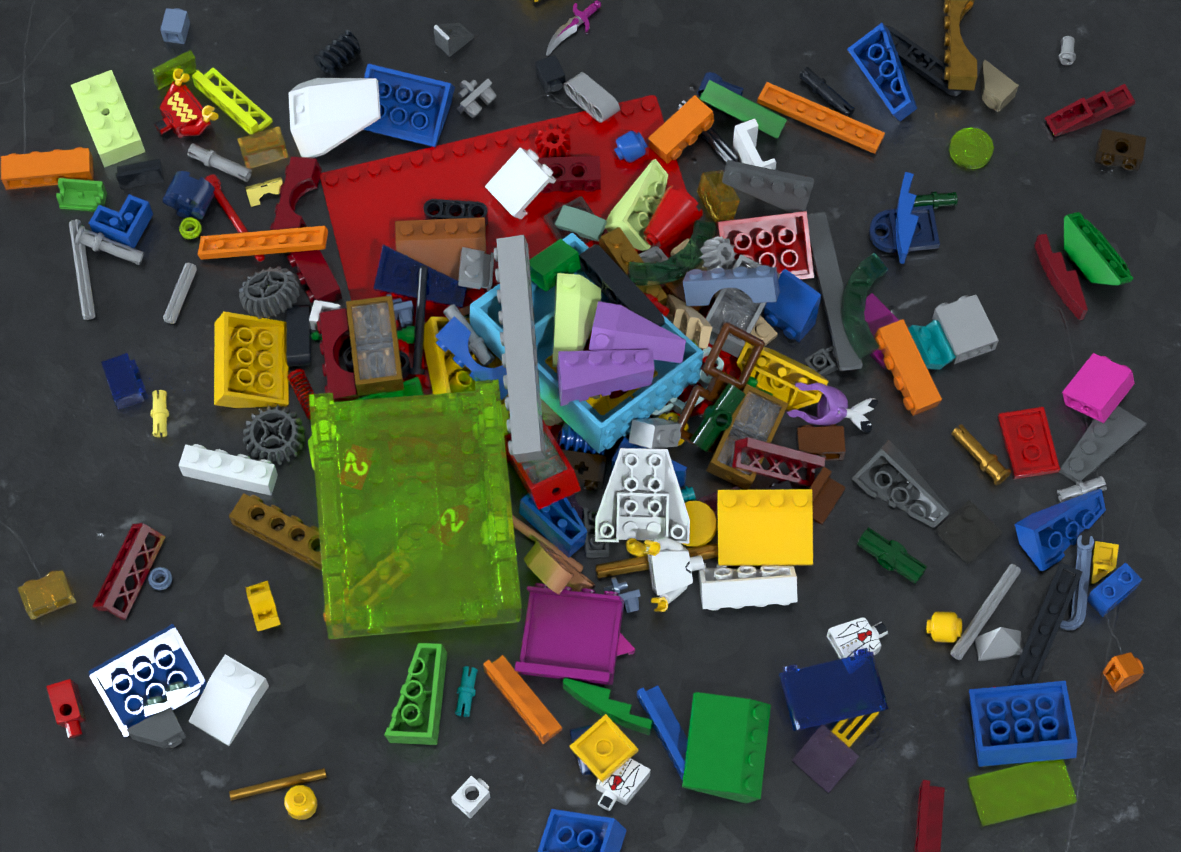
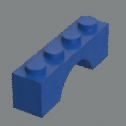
M454 316L435 336L439 339L436 344L445 352L449 349L455 355L452 359L461 368L466 365L472 371L469 375L478 384L482 381L488 387L486 392L496 400L499 397L503 400L508 395V389H505L503 376L507 375L506 367L504 368L501 365L489 368L478 364L469 352L468 342L471 331Z

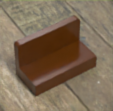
M825 467L822 468L810 487L812 489L813 520L821 525L825 522L845 491V486L831 479L832 471Z

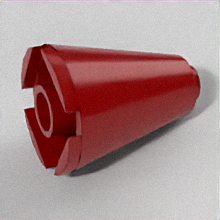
M670 186L664 193L644 230V239L650 246H662L703 216L702 209L698 211L696 207L699 203L684 189L679 187L675 190L673 189L674 186Z

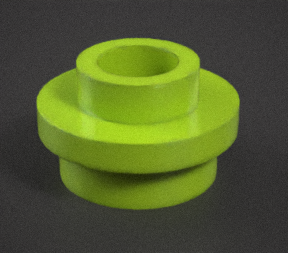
M189 217L181 222L179 231L182 237L194 239L200 235L202 227L198 220Z

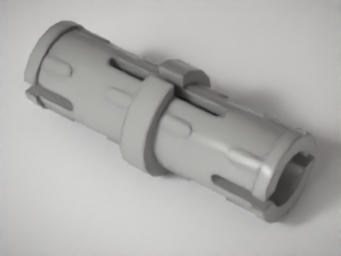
M1099 476L1086 482H1076L1074 486L1058 490L1057 494L1062 503L1096 489L1105 491L1107 487L1104 486L1106 485L1104 478Z

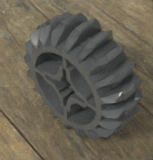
M271 266L267 270L262 269L261 272H255L254 276L247 277L248 281L243 282V287L239 289L240 302L244 310L251 316H257L259 319L264 316L269 319L272 315L277 317V314L285 313V310L287 308L291 309L292 304L296 303L297 298L300 296L299 283L292 271H289L287 268L282 269L280 266L275 269Z
M278 404L275 410H272L271 406L268 405L265 412L259 408V415L252 414L251 418L253 421H246L248 428L243 430V434L246 436L243 438V442L247 445V452H252L251 456L253 459L259 457L258 460L265 459L272 463L277 461V464L281 465L282 459L290 462L289 456L297 457L296 449L302 450L303 448L301 442H305V435H303L305 428L301 426L303 424L302 420L297 418V414L294 411L290 413L287 407L281 411V407ZM291 427L292 435L290 440L287 442L285 439V435L287 434V430ZM262 429L264 435L261 437V441L257 443V434Z

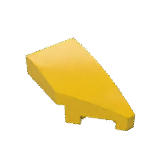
M1094 542L1090 584H1095L1116 568L1118 544Z

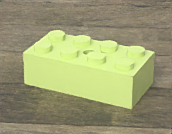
M112 70L71 85L104 168L145 152L141 138Z

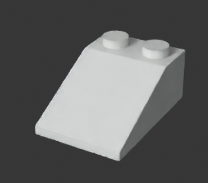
M225 655L212 673L189 719V723L230 746L268 689L269 685L266 678Z

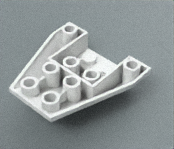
M316 78L298 84L289 92L290 130L301 157L315 158L324 155L381 118L379 86L376 78Z
M620 448L596 515L595 542H619V540H628L630 538H635L636 540H657L667 537L679 543L689 544L690 519L668 449Z

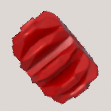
M556 124L553 129L546 125L545 131L539 130L538 137L535 138V151L537 154H540L541 158L567 157L568 151L572 148L571 136L566 134L564 128L558 130Z

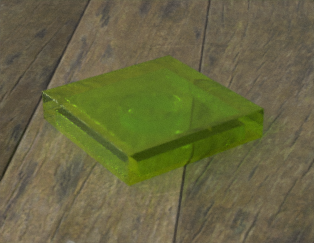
M191 50L152 69L154 83L158 90L176 81L173 78L175 69H183V73L187 74L196 71L195 56Z

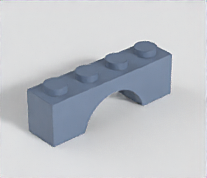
M766 265L748 269L746 267H737L729 270L715 268L710 271L693 269L686 272L683 280L686 306L709 305L712 296L724 288H736L744 291L749 295L753 303L777 302L780 292L777 267Z

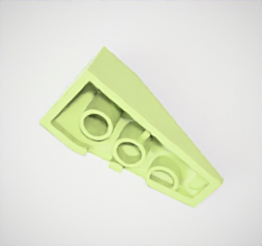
M656 159L651 161L612 209L605 226L608 232L620 227L632 246L643 252L651 247L644 239V230L665 193L668 179L667 172Z
M557 273L552 367H557L559 351H583L592 331L598 301H601V288L582 275Z

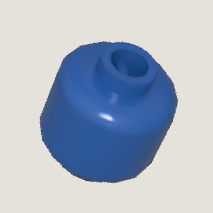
M630 130L616 139L617 147L614 150L620 160L625 159L628 163H632L646 154L645 148L648 146L640 132L636 133Z

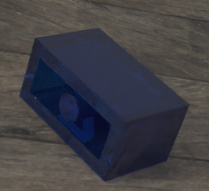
M128 353L101 362L118 410L145 401L142 393L146 392L142 379L137 380L135 373H138L139 369L135 359L130 360Z

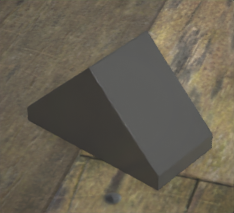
M461 23L435 24L434 26L435 44L449 57L474 37Z

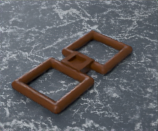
M725 322L722 325L703 366V372L712 376L707 389L699 385L693 387L677 423H681V439L695 445L690 441L693 434L685 431L684 428L699 396L715 404L728 383L740 390L745 388L764 348L765 343L763 340L729 322ZM729 333L754 346L739 379L713 367ZM724 431L719 433L708 449V452L712 453L715 451Z

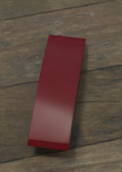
M1123 84L1107 93L1104 90L1087 100L1083 97L1045 117V120L1056 137L1119 113L1135 105V100L1126 84Z
M1047 234L1038 235L1034 246L1051 285L1072 313L1079 320H1083L1088 309L1076 270L1067 271L1062 253H1052Z

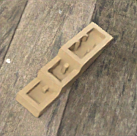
M668 294L665 306L669 308V313L665 317L690 340H694L698 348L707 349L712 331L710 323L691 306H686L685 302Z

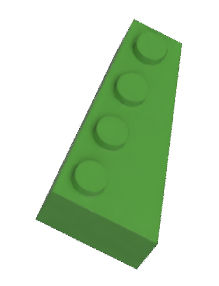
M418 643L408 670L409 674L401 688L397 706L394 707L392 720L384 735L390 743L438 745L447 651L442 644Z

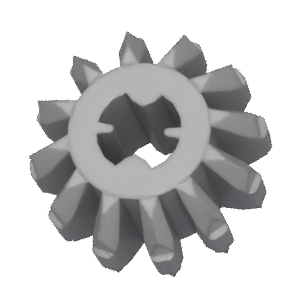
M722 236L708 239L704 242V246L700 248L703 253L700 258L704 261L702 267H707V271L715 268L733 269L734 264L737 262L734 258L737 253L733 250L735 245H731L730 240Z

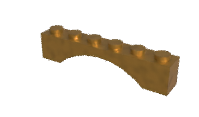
M945 0L944 13H948L944 20V29H948V33H945L944 46H948V50H945L944 63H948V67H945L944 80H948V89L972 91L975 89L977 59L965 46L959 26L964 15L973 7L974 0Z

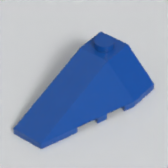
M1096 489L1032 513L1015 523L1019 545L1039 570L1044 571L1061 561L1065 556L1063 552L1070 545H1075L1077 537L1082 531L1089 529L1106 511L1102 490Z

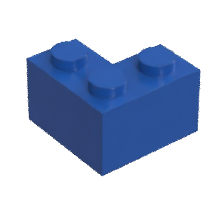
M129 194L119 212L98 205L89 221L92 232L97 234L101 232L105 235V238L134 249L152 218L153 212L148 201Z

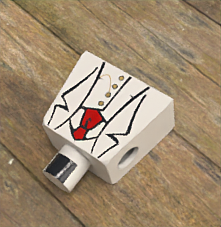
M862 617L830 628L827 638L848 673L851 674L880 651L882 645L879 638L887 635L888 631L883 622H879L871 627L866 618Z
M630 758L603 783L598 779L596 789L603 793L598 805L607 811L612 809L616 801L627 805L649 779L651 769Z

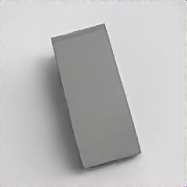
M584 72L574 76L563 85L566 94L598 122L602 123L620 111L617 100Z

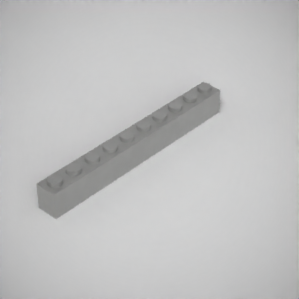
M524 235L496 239L497 248H494L495 261H498L499 268L495 269L496 280L500 282V289L497 290V299L499 304L501 303L502 311L498 312L500 324L503 325V332H500V340L502 346H505V353L502 354V364L504 368L506 367L507 375L503 376L505 389H508V397H505L506 410L510 411V419H507L508 433H511L512 441H508L509 453L515 457L518 463L546 459L528 243Z

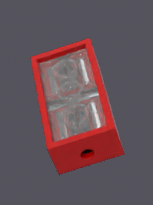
M543 419L546 459L518 463L515 457L509 453L508 441H512L511 433L501 437L508 459L538 510L581 490L573 467Z

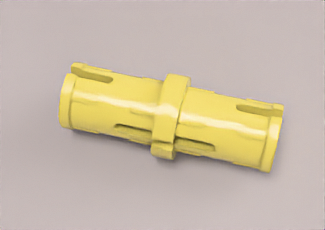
M157 390L152 392V434L154 437H161L160 433H162V437L167 436V418L169 417L166 405L167 392L159 390V394H157Z

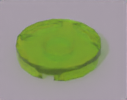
M973 127L963 128L956 132L951 139L949 147L950 155L955 163L960 166H966L968 169L981 168L986 165L992 157L994 149L990 136L981 129Z

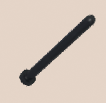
M420 266L413 368H409L410 375H425V369H422L428 277L427 266Z

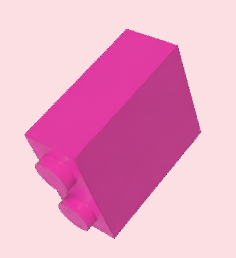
M1093 353L1063 390L1065 405L1104 423L1135 384L1133 372L1125 365H1119L1112 362L1106 356H1099Z

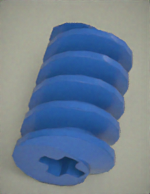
M566 422L563 424L557 437L559 446L564 444V450H568L570 446H573V451L576 452L581 448L583 453H586L588 450H590L591 454L597 453ZM605 449L599 455H604Z

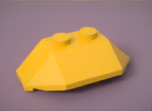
M747 342L737 360L741 373L754 347ZM767 347L763 348L750 377L757 379L758 384L756 387L773 394V397L788 403L786 408L788 411L818 403L823 395L819 390L801 391L794 385L795 383L802 382L806 385L822 383L827 385L829 382L812 368Z

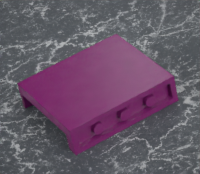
M535 583L534 587L527 586L530 594L520 661H516L515 671L521 675L563 680L568 678L580 682L613 685L624 607L622 597L613 591L595 594V590L582 588L581 592L572 591L571 587L566 586L560 594H557L545 584Z

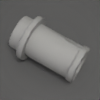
M1065 36L1061 39L1059 60L1063 65H1071L1076 59L1074 53L1075 39L1071 36Z

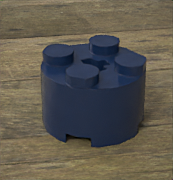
M176 172L163 198V203L175 209L179 217L185 219L191 216L203 219L214 196L215 188L202 177L199 180L190 177V172Z

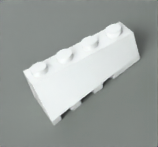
M704 563V569L698 570L703 609L719 610L726 607L740 609L744 606L755 605L757 607H764L768 604L789 605L790 603L797 602V576L794 566H762L761 569H756L753 566H741L738 569L727 568V566H719L718 564L717 568H706V563Z

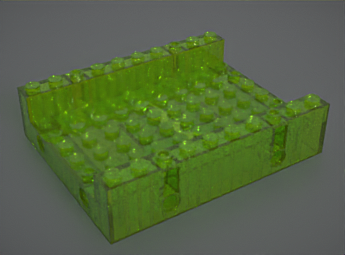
M499 379L475 381V391L343 402H334L333 393L309 395L328 638L338 639L520 622L522 605Z

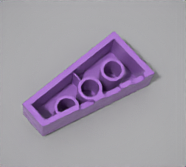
M652 350L559 351L556 368L560 406L568 405L570 401L579 400V402L585 401L591 396L600 394L602 396L611 395V392L617 390L628 391L652 385L655 369Z

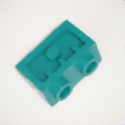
M933 320L926 326L911 325L908 328L927 369L940 370L955 359L954 352L938 320Z

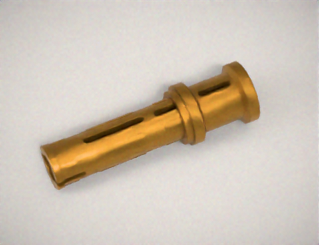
M963 424L958 426L959 429L956 427L951 435L980 463V469L983 472L986 471L994 479L995 485L1005 481L1011 474V470L1006 469L998 461L996 455L990 454L967 431Z

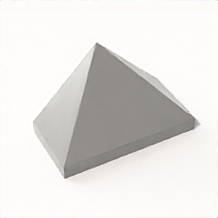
M1004 627L979 635L974 640L978 661L1020 656L1024 648L1021 631Z

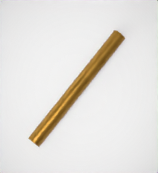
M323 768L229 791L232 801L327 778L326 770Z

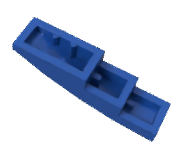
M905 172L896 214V244L901 264L905 263L919 216L911 214L916 195L909 193L914 174Z

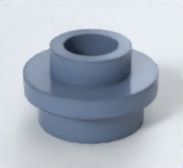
M164 567L155 568L149 574V584L155 590H165L172 583V574ZM159 577H165L163 582H157Z

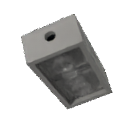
M740 254L733 269L737 267L757 268L763 265ZM721 289L706 317V320L712 326L709 343L714 344L725 322H729L751 334L767 302L753 303L749 295L740 289ZM729 333L721 350L738 358L746 342Z

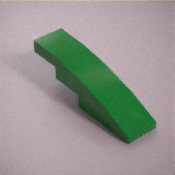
M564 678L563 689L581 704L602 717L606 714L613 722L625 728L650 736L653 720L631 715L632 705L611 700L610 689Z

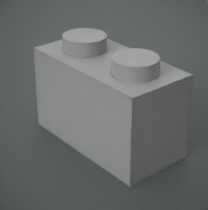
M662 418L634 419L631 424L629 443L650 449L677 447L681 438V423Z

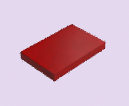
M1044 407L999 413L998 419L1014 479L1058 473L1060 471Z

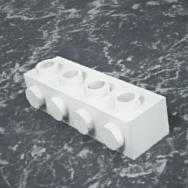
M198 444L193 446L185 445L179 463L183 476L270 496L278 476L275 465L268 460L260 459L256 461L242 454L234 456L220 449L215 451L207 450L204 446Z

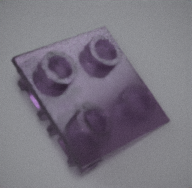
M822 724L792 761L829 793L849 768L855 765L859 755Z

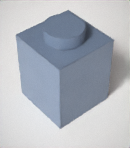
M166 8L160 29L165 42L185 44L190 26L187 11L179 8Z

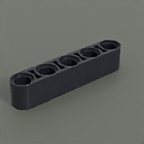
M595 244L579 254L580 269L596 286L601 288V292L611 303L622 305L660 327L665 324L662 313L599 245Z

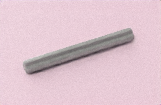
M76 219L69 222L82 316L84 320L95 318V310L85 245L81 243L79 245L74 244L78 230L82 225L81 221Z
M1015 564L1009 565L951 650L950 654L957 660L963 658L1020 574L1021 569Z

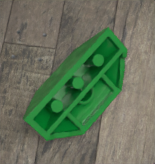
M1080 212L1068 214L1064 217V250L1068 253L1071 261L1076 263L1086 279L1091 283L1122 285L1133 280L1127 264L1090 221L1084 219Z

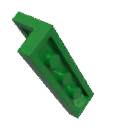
M709 80L700 97L701 101L742 122L755 119L758 124V130L775 139H778L787 119Z

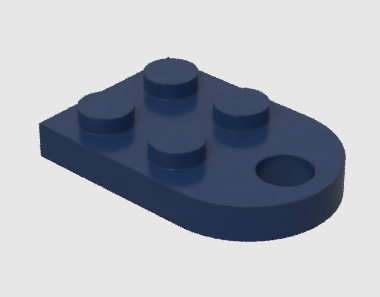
M933 205L913 207L911 214L919 216L909 251L939 248L940 242ZM897 209L878 213L870 225L869 235L872 243L878 249L887 253H898L896 244ZM884 229L887 234L885 236H878L875 230Z

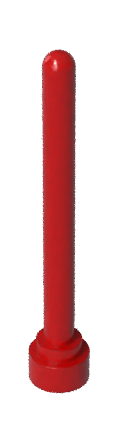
M215 174L207 176L205 180L210 182L215 188L213 192L215 198L239 233L249 232L222 193L221 182ZM264 254L254 255L259 262L265 259Z

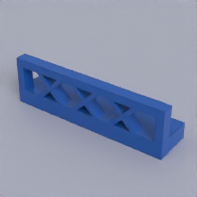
M657 685L647 691L643 687L637 690V700L646 717L653 720L652 727L683 782L688 738L659 686Z

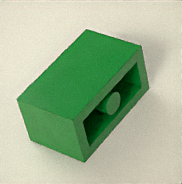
M559 239L529 260L531 281L545 292L556 286L557 273L574 274L581 268L578 251L562 239Z

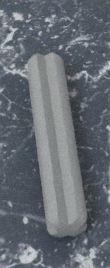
M185 263L163 316L166 323L174 324L177 320L197 271L194 264Z

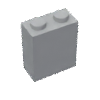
M976 294L970 297L968 295L962 296L955 302L950 304L945 302L935 308L932 319L938 320L955 355L954 364L996 349L999 340Z

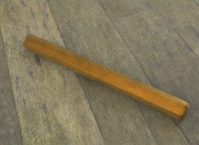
M718 543L687 548L690 557L701 555L703 560L718 557ZM648 555L597 564L595 567L596 575L598 578L648 570Z

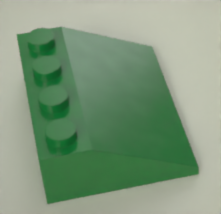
M699 692L693 693L682 787L746 804L761 799L771 704L747 698Z

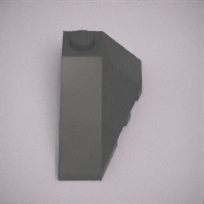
M889 440L851 478L868 495L874 498L878 497L888 502V505L908 512L909 516L933 528L950 514V510L908 458Z

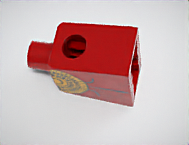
M68 679L46 686L57 724L66 728L68 738L82 735L80 722L85 721L86 717L78 684ZM72 708L71 714L66 716L67 711Z

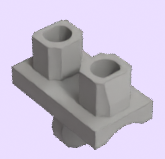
M487 79L477 89H474L477 85L475 80H472L470 83L466 80L460 82L462 90L458 95L461 98L465 95L468 97L460 103L457 110L460 113L465 111L470 117L474 118L482 110L475 101L480 97L486 105L495 99L496 94L490 87L492 82Z

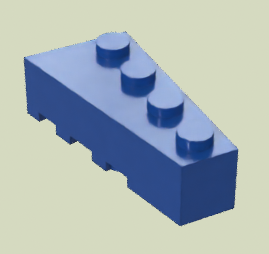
M881 23L847 50L891 113L899 121H902L918 108L890 31Z

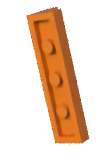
M503 655L493 663L487 660L483 664L486 675L543 744L562 730V726Z

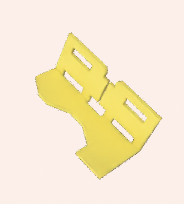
M279 177L245 187L251 207L260 205L259 199L266 193L280 194L281 185L283 184L282 178Z

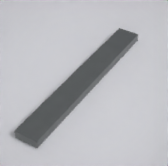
M826 212L807 214L811 254L839 371L861 369L863 364Z

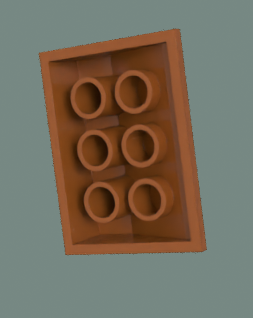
M485 217L395 221L398 293H415L418 291L420 266H427L428 268L427 292L472 289L458 286L460 256L462 247L485 251L484 254H487Z

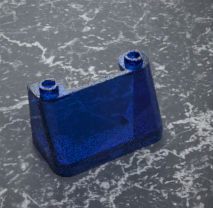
M867 648L853 651L854 656L804 668H797V664L782 667L783 672L779 673L792 730H802L889 709L873 651L868 652Z

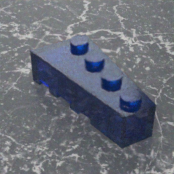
M383 245L374 290L417 299L419 268L426 265ZM427 266L426 302L445 306L455 304L457 308H463L468 287L458 286L457 280Z

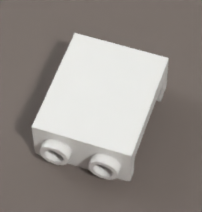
M752 119L736 125L732 148L739 156V162L776 170V160L773 158L763 162L755 148L758 134L756 120Z
M519 148L485 186L513 217L522 219L527 214L524 209L549 182L554 184L556 181L552 176L554 172L547 165H541L537 161L539 156L531 149L527 151Z

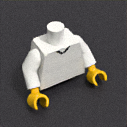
M667 537L654 541L645 540V544L650 545V547H646L647 551H644V553L648 555L652 590L657 596L660 595L651 599L652 603H658V607L654 609L655 612L666 611L668 604L684 592L688 585L693 583L692 571L704 569L701 555L690 557L689 551L681 543Z

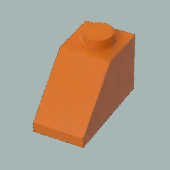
M1130 652L1111 658L1102 673L1114 692H1117L1138 681L1144 674L1141 661Z

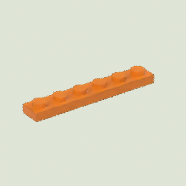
M766 82L757 99L758 104L876 154L885 136V132L769 82Z
M326 226L201 236L197 255L203 260L322 250L326 247L328 229Z

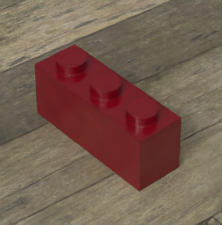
M320 250L289 252L290 254L287 255V259L292 268L296 266L298 270L296 276L301 286L306 285L308 290L305 293L310 303H313L314 300L333 303L342 299L340 287Z

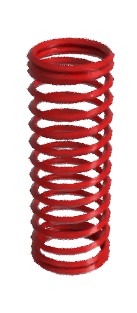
M296 369L289 373L287 378L292 385L295 395H297L300 405H302L307 419H315L323 413V408L320 407L321 404H319L317 397H315L316 394H314L312 387H310L311 384H309L307 377H305L304 370ZM302 372L301 374H298L295 377L291 378L294 374Z

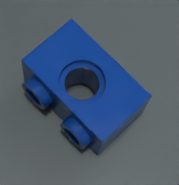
M1125 562L1091 591L1087 601L1104 617L1136 590L1142 579Z

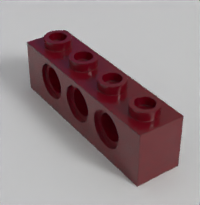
M600 156L550 157L537 160L541 165H547L554 172L552 176L560 175L559 178H555L554 184L549 182L541 190V193H550L552 191L569 193L575 190L593 192L601 190ZM575 174H581V175H583V176H581V177H575L574 175H575Z

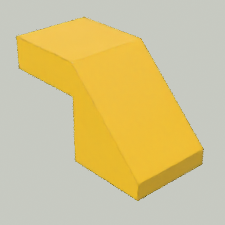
M265 581L246 587L247 598L257 631L280 625L269 582Z

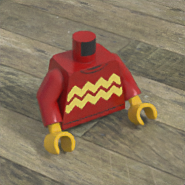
M177 68L173 72V78L176 81L172 82L159 107L163 119L154 125L161 135L172 129L178 138L199 136L207 126L211 125L210 120L215 121L218 119V114L212 112L215 109L212 106L207 105L203 108L187 86H182V82H188L190 77L189 74L183 73V69Z

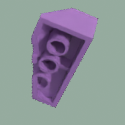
M598 301L589 350H652L654 360L682 363L686 344L684 338L656 325L622 305Z

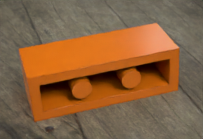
M694 95L648 138L649 148L667 164L671 160H676L682 154L685 147L695 143L698 135L711 128L714 123L713 111Z

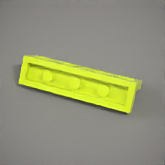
M211 68L204 75L200 71H196L192 75L195 87L249 135L262 132L273 122L271 117L216 69ZM215 76L219 80V86L214 85L209 79ZM222 91H232L234 93L233 99H230ZM237 104H247L248 112H245ZM252 117H261L264 121L258 125L257 121Z

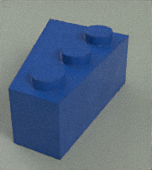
M529 493L521 499L519 514L568 558L585 544L587 530L567 497L539 510Z

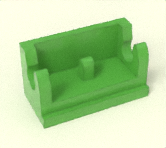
M59 178L58 186L60 193H56L60 209L95 212L98 205L105 206L107 192L102 181Z

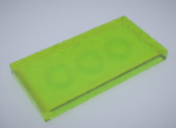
M1063 759L1031 762L968 779L982 826L1077 802Z

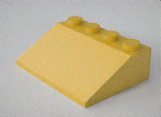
M223 312L215 321L214 405L231 408L267 407L268 405L276 407L277 404L280 407L288 406L287 322Z
M431 317L424 325L423 346L436 411H461L504 403L505 398L503 400L499 397L496 400L486 392L488 387L482 381L478 384L469 375L472 371L466 365L461 368L452 359L455 355L449 349L445 352L436 344L439 339L435 336L449 322V319L447 317ZM465 318L470 324V318ZM487 348L495 357V359L485 367L493 368L501 366V360L489 348ZM470 352L472 358L478 364L482 365L479 359L476 357V355L473 352Z
M812 489L718 490V565H813Z

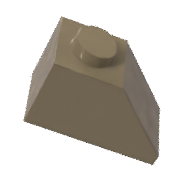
M984 60L979 73L982 100L989 108L999 113L1015 97L1019 85L988 61Z

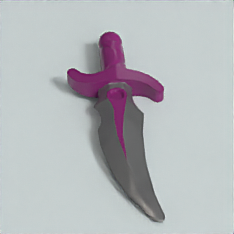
M599 0L594 1L582 12L577 9V3H574L573 13L575 16L569 18V21L555 32L548 44L546 56H549L563 40L577 32L578 27L582 23L585 25V32L589 31L590 23L588 17L601 7Z

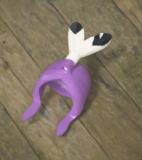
M798 382L794 384L801 391L819 390L823 395L818 402L817 417L797 409L787 412L790 417L798 416L810 424L824 426L836 424L844 418H850L863 432H870L872 430L871 422L863 414L877 406V399H866L848 409L846 396L835 387L822 383L806 385L805 383Z

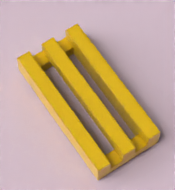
M860 697L830 731V735L835 736L840 743L842 742L849 749L878 716L879 711ZM861 705H863L865 708L852 721V723L846 728V730L842 734H840L838 731L841 729V727L848 721V719L855 713V711ZM870 711L872 714L866 719V721L859 727V729L853 734V736L849 740L846 739L847 735L860 722V720L866 715V713Z

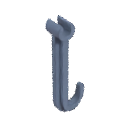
M1082 535L1077 539L1076 569L1083 573L1073 594L1071 618L1061 622L1060 628L1064 630L1079 628L1084 623L1086 617L1091 554L1094 547L1092 536H1090L1089 544L1086 546L1081 543Z

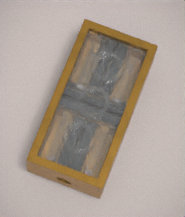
M392 296L346 301L358 396L404 390Z
M746 384L743 390L746 395L732 414L731 426L724 431L706 471L745 490H749L757 474L732 468L735 441L752 438L771 443L788 403ZM742 452L741 464L747 465L751 462V459L747 453ZM764 457L759 460L760 465H761V463H762Z

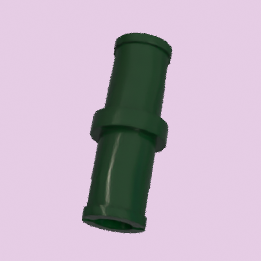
M934 191L930 194L916 195L913 207L933 205V209H938L941 206H957L958 197L956 192L937 193Z

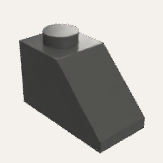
M171 707L126 729L133 740L164 749L176 747L182 743V739L186 738Z

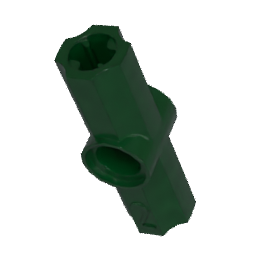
M728 383L715 404L705 409L703 413L704 420L690 441L707 452L719 433L731 426L732 414L746 394Z
M869 527L857 542V546L877 558V562L889 571L895 570L914 584L919 581L927 569L925 564L908 554L906 548L899 542L889 541Z

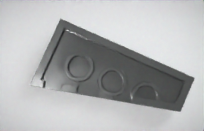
M727 160L722 183L791 213L806 210L814 185V178Z
M1119 406L1115 408L1104 423L1094 419L1061 467L1059 473L1075 483L1085 480L1104 461L1114 455L1119 448L1143 430L1147 423Z

